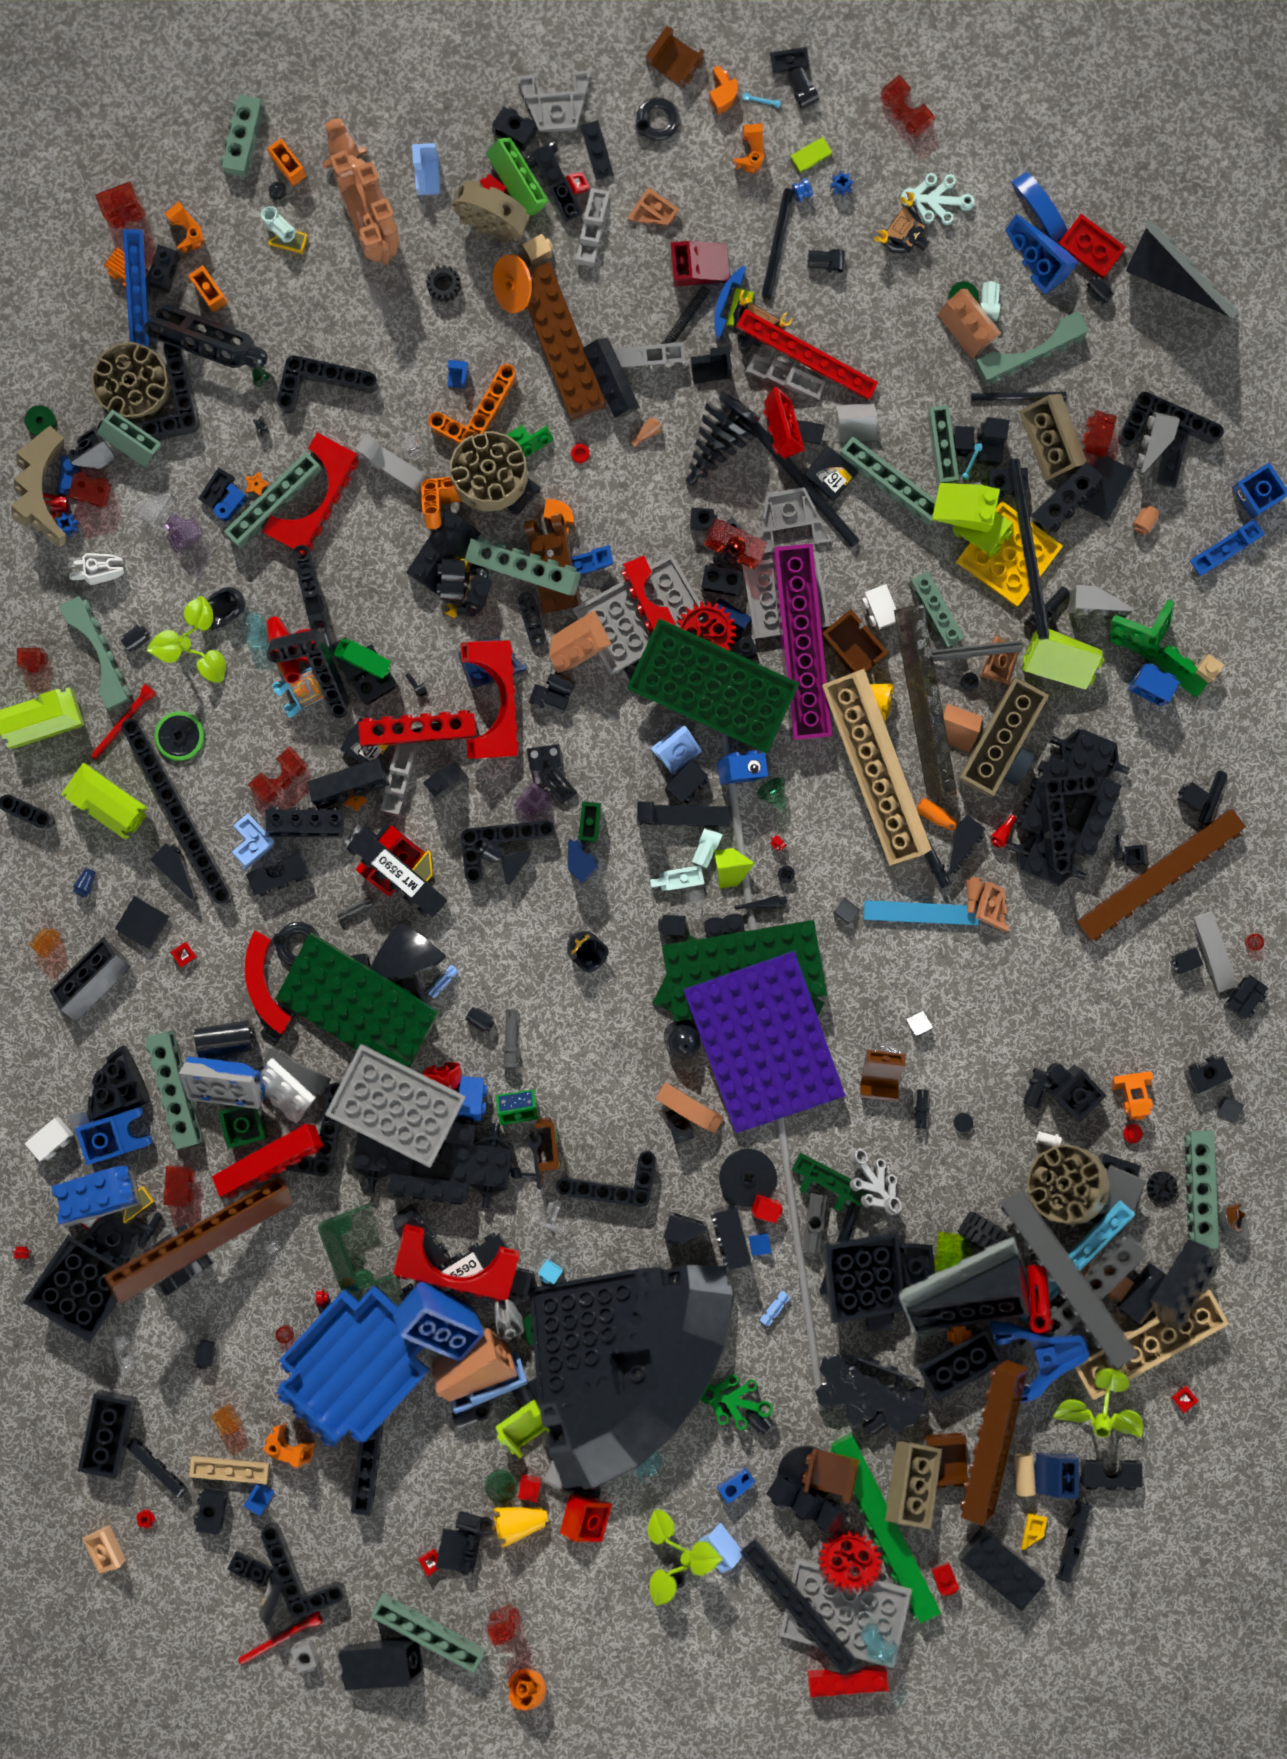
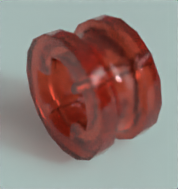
M1250 934L1245 940L1246 947L1252 951L1260 950L1264 946V938L1260 934ZM1255 937H1257L1259 945H1255L1254 948L1252 947L1253 943L1250 942V940L1255 939Z
M283 1325L276 1331V1339L282 1344L289 1343L294 1337V1331L288 1325ZM283 1329L290 1333V1336H287L288 1339H284L283 1336L280 1337Z

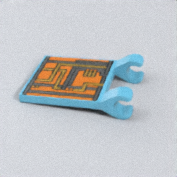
M311 667L301 672L299 681L295 683L279 681L272 685L277 696L282 695L287 689L291 692L296 703H289L284 706L288 717L295 716L301 709L324 698Z

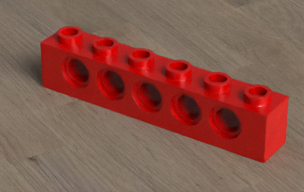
M469 710L458 711V714L440 712L439 716L423 713L420 714V717L412 718V715H401V719L385 716L381 717V720L374 721V718H363L362 722H358L361 747L476 737L474 713H470ZM454 720L459 721L461 727L457 730L450 727V723ZM439 722L442 728L439 731H434L431 729V724ZM413 724H420L423 728L422 731L415 733L411 728ZM395 725H400L403 727V732L395 734L392 728ZM375 727H382L384 733L381 736H376L373 733Z

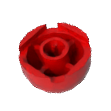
M446 1062V1066L438 1068L432 1065L423 1071L424 1076L452 1090H456L460 1085L462 1070L458 1062Z

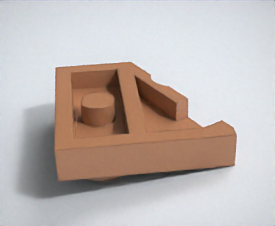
M648 187L628 216V219L635 222L670 226L680 210Z
M985 882L975 918L1004 932L1009 930V925L1005 923V914L1007 913L1005 889L992 882Z

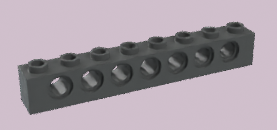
M1128 1233L1116 1241V1246L1112 1250L1108 1249L1102 1255L1103 1259L1098 1264L1094 1263L1088 1269L1089 1273L1084 1278L1089 1285L1093 1280L1100 1281L1098 1286L1091 1287L1099 1299L1102 1300L1148 1253ZM1125 1252L1128 1254V1257L1122 1260L1118 1258V1255ZM1107 1266L1114 1267V1271L1111 1273L1104 1272V1269ZM1061 1296V1300L1057 1304L1054 1303L1050 1306L1051 1318L1058 1321L1059 1325L1053 1327L1048 1333L1040 1334L1065 1336L1082 1320L1079 1314L1076 1316L1073 1311L1069 1314L1063 1312L1065 1307H1070L1071 1305L1067 1298L1064 1299ZM1040 1318L1038 1326L1043 1328L1045 1321L1043 1318ZM1020 1338V1347L1038 1363L1032 1344L1028 1340Z

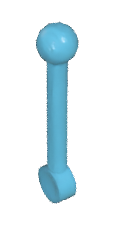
M749 93L743 94V100L745 101L753 100L772 104L776 108L781 106L780 100L772 101L750 96Z
M975 444L974 454L966 472L962 475L963 480L969 479V472L978 452L982 450V444Z

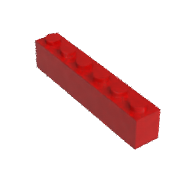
M304 1124L211 1176L219 1197L228 1198L229 1200L239 1196V1192L250 1190L255 1187L254 1184L270 1179V1175L285 1171L288 1165L301 1162V1158L306 1155L311 1156L317 1153V1149L323 1147L315 1125Z

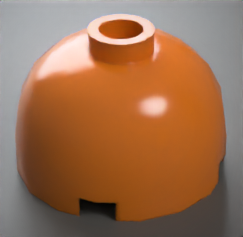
M522 1669L515 1671L511 1675L507 1688H510L508 1699L517 1710L537 1708L546 1696V1682L543 1676L536 1670Z

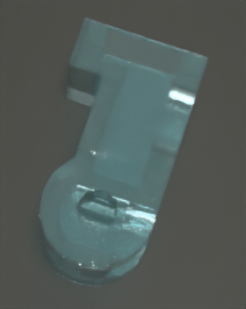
M251 612L246 618L247 647L250 650L267 649L269 646L268 639L263 638L265 619L258 612Z
M867 1623L863 1627L861 1638L881 1663L897 1651L898 1645L893 1640L888 1643L880 1634L876 1624Z

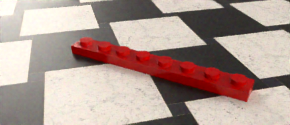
M747 309L743 311L736 325V328L867 400H870L878 384L874 379Z

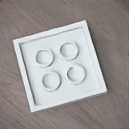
M273 1058L267 1062L261 1072V1083L266 1087L265 1096L270 1099L273 1106L280 1108L289 1120L297 1123L303 1117L315 1097Z

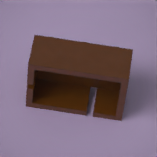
M852 609L822 633V640L850 673L862 669L868 672L872 666H875L888 654V651L866 625L859 630L858 627L862 621Z

